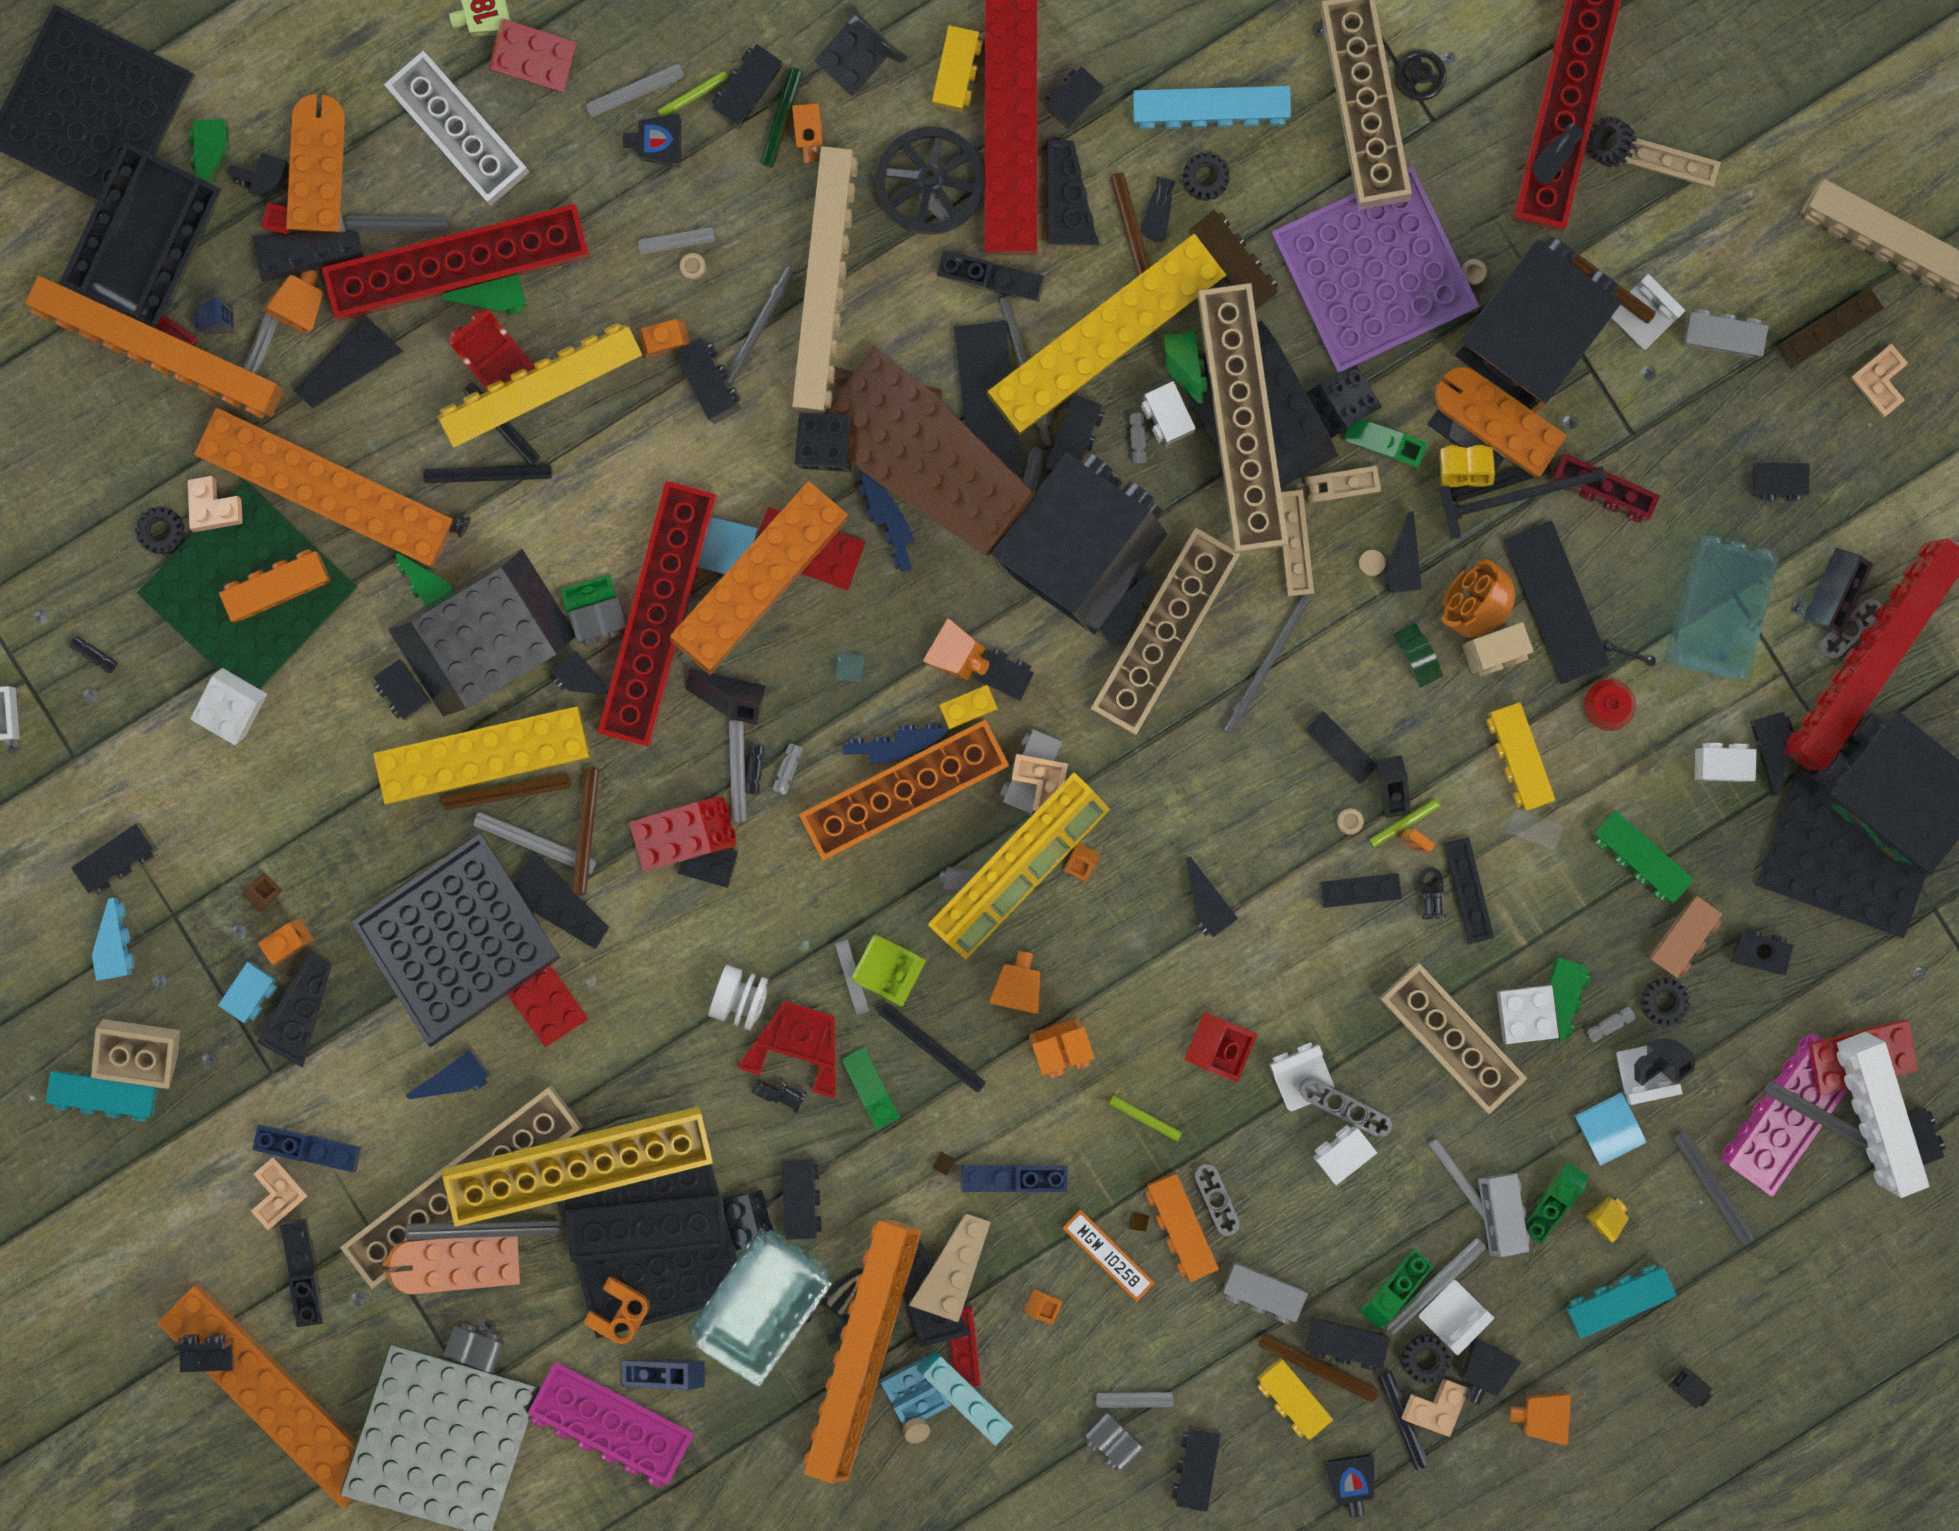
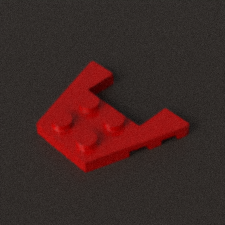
M784 1001L739 1063L737 1069L760 1075L767 1052L772 1050L820 1065L812 1092L835 1099V1016Z

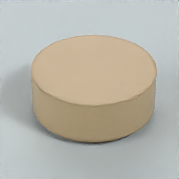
M689 253L681 259L680 271L685 278L697 280L704 275L706 263L699 254Z
M1471 259L1462 266V271L1470 286H1478L1485 280L1487 268L1480 260Z
M1368 550L1359 558V568L1367 576H1376L1385 567V558L1379 551Z
M1352 808L1343 810L1337 818L1338 828L1343 833L1349 835L1358 833L1364 824L1362 814Z
M913 1418L903 1426V1434L908 1442L919 1443L929 1436L930 1428L925 1419Z

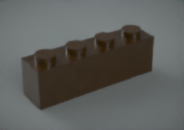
M1213 210L1192 226L1188 233L1191 236L1195 234L1226 274L1224 279L1230 286L1251 283L1255 311H1257L1277 295L1278 291L1276 288L1278 284L1270 274L1266 276L1260 269L1262 264L1256 255L1248 254L1244 248L1246 243L1238 233L1234 235L1228 228L1230 222L1222 212L1217 214Z
M1868 287L1777 348L1792 369L1884 309L1872 289Z

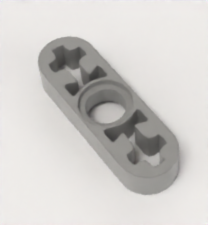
M1875 599L1861 602L1852 611L1848 622L1852 621L1857 624V634L1855 636H1848L1843 631L1840 636L1847 640L1848 643L1845 645L1844 641H1840L1836 645L1837 652H1828L1826 650L1829 647L1827 641L1834 642L1840 637L1833 632H1829L1819 644L1821 654L1830 659L1841 656L1859 639L1862 631L1867 626H1871L1875 621L1872 615L1866 617L1863 622L1867 623V625L1864 627L1862 621L1854 615L1856 613L1858 617L1864 615L1867 611L1866 605L1868 607L1874 605L1876 609L1873 612L1875 614L1879 607L1882 606L1881 603Z
M847 939L837 942L835 945L857 1015L870 1012L863 987L852 981L856 964L849 941Z
M1201 1164L1195 1171V1180L1217 1230L1222 1235L1231 1236L1238 1231L1240 1226L1237 1214L1217 1169L1211 1164ZM1202 1170L1213 1171L1214 1175L1211 1176V1181L1213 1185L1219 1182L1220 1187L1212 1188L1205 1193L1204 1188H1209L1206 1180H1200L1199 1178L1203 1175ZM1215 1192H1220L1224 1195L1225 1201L1220 1207H1214L1210 1204V1196ZM1228 1206L1230 1211L1225 1213L1229 1220L1234 1219L1235 1221L1232 1224V1229L1229 1231L1226 1227L1221 1228L1220 1226L1224 1223L1221 1214L1217 1217L1214 1212L1225 1210Z

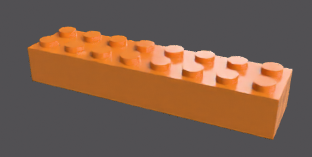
M808 481L670 635L671 643L706 673L711 675L848 521V514Z
M985 719L800 813L799 816L822 861H825L1009 767V764Z

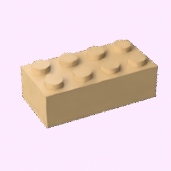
M1523 622L1471 640L1462 645L1471 673L1478 672L1480 677L1529 660L1528 654L1534 652Z

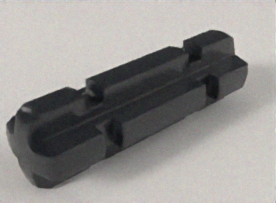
M75 636L70 642L69 647L78 653L81 652L80 655L95 665H101V669L112 673L118 665L116 660L111 657L107 658V654L90 643L86 644V641L81 637Z
M753 743L750 745L749 754H751V758H749L748 783H746L745 789L747 794L758 795L760 792L759 780H761L763 759L761 757L764 756L765 748L762 744Z

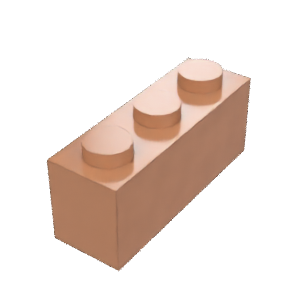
M1692 896L1648 960L1674 978H1678L1679 975L1684 976L1692 965L1689 962L1694 954L1699 955L1706 946L1707 942L1704 940L1710 932L1712 934L1715 933L1721 925L1722 921L1719 918L1722 916V913L1698 896Z

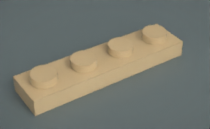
M1638 138L1637 141L1632 142L1636 145L1635 150H1630V153L1633 154L1632 157H1625L1627 160L1625 164L1708 188L1714 187L1721 162Z
M1303 490L1281 492L1288 545L1282 547L1287 595L1290 597L1314 594Z

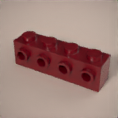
M1564 453L1561 455L1550 480L1557 481L1596 471L1598 467ZM1604 471L1606 482L1601 483V480L1564 489L1567 492L1570 489L1579 492V497L1589 502H1593L1594 499L1604 503L1603 508L1611 512L1617 513L1618 510L1627 513L1626 518L1636 523H1641L1642 520L1646 522L1651 519L1661 496L1607 471Z

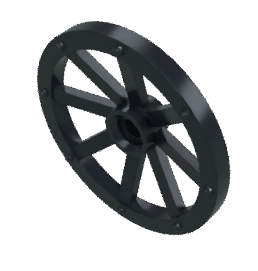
M923 127L902 134L886 148L876 170V190L882 208L896 224L918 234L936 235L958 228L975 213L984 194V168L977 151L961 135L944 128ZM934 138L930 161L926 165L910 143L921 139ZM943 140L956 145L964 152L959 157L937 167ZM903 148L919 171L888 168L896 153ZM971 161L975 171L976 183L974 185L943 175ZM927 175L934 176L932 180H927L925 177ZM885 177L917 180V182L893 200H889L885 188ZM942 185L973 193L969 203L959 214L941 188ZM919 190H922L923 194L918 221L916 222L902 215L896 208ZM931 193L936 194L951 219L939 223H926Z

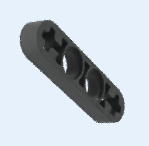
M1307 1077L1300 1083L1299 1092L1307 1102L1374 1136L1385 1137L1391 1132L1392 1121L1384 1112L1318 1078ZM1313 1084H1316V1089L1323 1093L1321 1102H1319L1321 1097L1318 1094L1312 1092L1310 1096L1308 1095V1091L1305 1089L1307 1085L1311 1087ZM1331 1095H1339L1341 1097V1104L1336 1108L1329 1107L1327 1104L1328 1098ZM1355 1106H1360L1364 1109V1115L1360 1119H1353L1350 1116V1111ZM1369 1116L1379 1122L1383 1118V1122L1386 1125L1385 1128L1380 1127L1376 1130L1375 1124L1368 1121Z

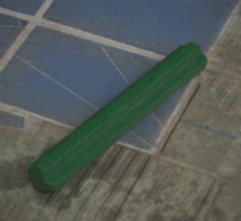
M789 68L760 160L761 165L765 167H774L803 75V71L799 68Z

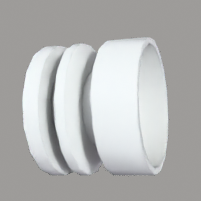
M726 964L708 1016L725 1021L730 1012H734V1025L738 1026L742 1016H745L747 1019L744 1029L750 1031L762 1012L767 997L768 979L762 977L758 988L754 987L756 974L752 973L748 981L743 983L741 982L742 970Z

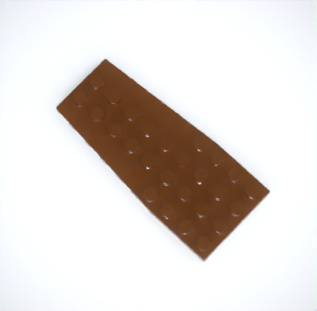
M874 345L831 403V409L825 411V414L848 415L851 417L847 458L852 463L983 555H991L1035 496V492L1029 489L1021 481L1022 479L1012 472L981 439L977 438L970 431L971 429L964 422L960 421L931 390Z

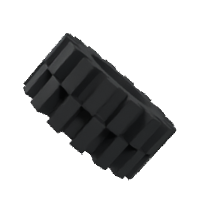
M1608 116L1606 120L1604 118L1599 119L1600 125L1594 123L1592 125L1595 128L1594 131L1589 132L1591 138L1587 140V144L1590 146H1587L1586 150L1590 153L1589 156L1602 165L1612 168V165L1619 167V162L1623 164L1627 162L1626 156L1632 157L1633 154L1630 153V150L1636 149V145L1632 143L1637 141V137L1633 135L1635 131L1630 125L1616 117ZM1617 133L1616 144L1613 148L1606 151L1605 144L1607 139L1612 134Z
M1200 152L1196 156L1193 155L1187 161L1183 170L1182 181L1184 182L1185 190L1187 189L1188 194L1195 196L1197 200L1204 199V201H1209L1210 199L1218 198L1219 195L1224 193L1230 180V170L1226 165L1227 162L1222 160L1220 155H1214L1212 152ZM1202 167H1210L1216 173V181L1210 186H1203L1196 179V173Z
M161 506L151 507L147 509L146 513L143 512L140 520L137 519L136 523L138 526L135 528L136 538L141 543V546L147 551L159 555L169 554V552L177 550L176 547L178 545L181 546L183 543L181 540L185 538V524L182 523V518L173 510ZM157 521H165L170 527L169 536L162 541L155 540L151 535V527Z
M1668 978L1655 979L1645 987V991H1642V1000H1640V1004L1643 1007L1642 1011L1654 1023L1665 1026L1674 1025V1023L1680 1022L1687 1015V1009L1690 1008V996L1687 994L1685 986H1682L1680 982ZM1665 991L1670 992L1675 998V1005L1668 1012L1660 1011L1655 1002L1658 994Z
M1419 1335L1415 1339L1412 1338L1411 1342L1405 1345V1350L1402 1352V1365L1405 1371L1416 1382L1425 1384L1438 1382V1379L1443 1378L1445 1372L1450 1368L1449 1362H1451V1358L1449 1357L1448 1349L1438 1338L1431 1335ZM1429 1349L1435 1353L1436 1362L1432 1368L1422 1369L1417 1365L1416 1356L1421 1350Z

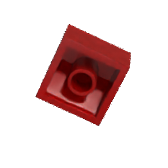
M1204 1012L1184 1060L1238 1082L1258 1034Z

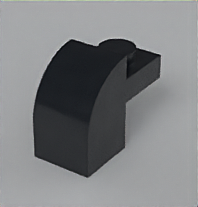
M261 153L255 172L230 165L227 175L234 179L233 184L248 188L250 184L249 193L252 196L267 197L276 193L283 186L290 164L284 159Z
M1661 1038L1647 1043V1055L1641 1056L1634 1064V1080L1642 1086L1662 1072L1674 1084H1677L1695 1071V1054L1682 1043L1673 1039Z

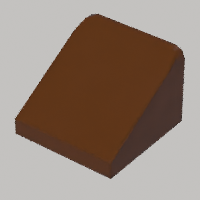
M264 872L245 889L243 896L259 912H262L283 890Z

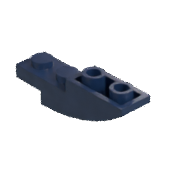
M866 474L861 475L863 482L858 483L862 498L868 497L870 507L866 508L870 523L876 522L877 527L887 524L888 528L884 529L887 543H893L896 553L891 554L895 568H901L902 573L912 571L905 545L915 542L902 512L889 494L876 481Z
M941 723L925 724L926 729L915 730V725H900V730L894 731L895 741H890V737H874V742L864 743L863 738L848 739V744H843V755L869 754L870 764L899 760L933 745L947 734V728H941Z
M258 1124L252 1150L353 1173L357 1170L361 1146L308 1133Z
M1018 1164L961 1165V1192H1067L1068 1166Z

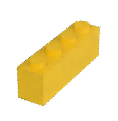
M1521 702L1488 713L1489 719H1486L1487 726L1491 734H1496L1498 743L1495 744V748L1499 758H1504L1507 768H1504V773L1508 783L1513 782L1516 792L1513 793V798L1518 808L1522 807L1523 811H1527L1556 801Z

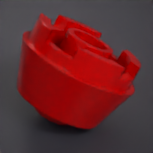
M1615 679L1601 680L1595 683L1585 696V714L1588 720L1601 730H1619L1632 720L1636 711V699L1632 690L1625 683Z

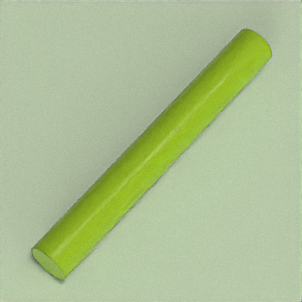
M721 72L657 110L661 117L671 115L722 85L728 78L726 72Z
M1436 798L1432 799L1369 839L1370 843L1374 848L1378 847L1441 807Z
M1114 1095L1109 1102V1105L1175 1141H1178L1182 1134L1179 1130Z

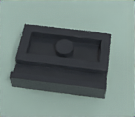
M724 849L681 861L678 874L728 888L739 852Z

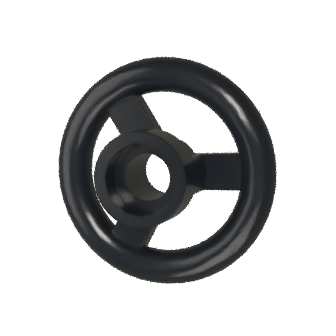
M1423 49L1413 50L1405 54L1398 62L1395 70V81L1399 90L1406 97L1416 101H1426L1437 96L1444 88L1447 79L1446 67L1441 58L1435 53ZM1421 57L1428 58L1435 63L1439 76L1433 74L1432 67L1428 63L1422 62ZM1410 60H1413L1412 78L1405 84L1403 70L1405 65ZM1417 71H1424L1426 77L1419 78L1417 76ZM1431 82L1436 84L1432 90L1426 93L1411 91L1418 83L1425 84Z

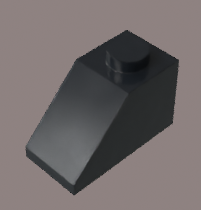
M574 651L552 670L555 675L552 680L561 690L566 688L570 692L608 695L609 689L577 651Z
M1402 755L1376 760L1377 778L1385 818L1410 814L1408 776Z
M1685 1366L1668 1385L1695 1409L1699 1405L1703 1407L1711 1398L1710 1392L1712 1388Z

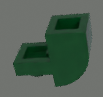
M1416 623L1393 634L1396 644L1406 659L1409 671L1420 688L1443 677L1436 655L1425 634H1422Z

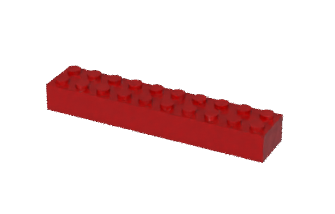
M985 0V255H1037V0Z
M1564 0L1512 221L1561 233L1567 228L1621 0ZM1570 122L1585 135L1576 142L1568 160L1549 184L1544 185L1535 177L1533 165L1549 144L1564 133L1566 126Z
M571 204L322 267L334 318L341 322L439 297L444 293L517 274L522 276L590 259L591 257L579 209L576 204Z
M665 481L598 734L651 747L677 647L670 641V635L685 620L718 499L717 494Z
M1949 538L1925 542L1917 552V555H1919L1914 564H1909L1904 570L1903 580L1891 589L1888 594L1890 599L1886 605H1882L1875 612V621L1871 626H1867L1859 636L1861 641L1856 648L1853 647L1847 653L1844 666L1834 672L1830 678L1832 683L1828 689L1823 690L1816 698L1815 702L1817 705L1813 711L1807 712L1801 720L1802 727L1787 740L1786 744L1788 747L1784 753L1808 771L1824 770L1836 756L1959 577V546Z

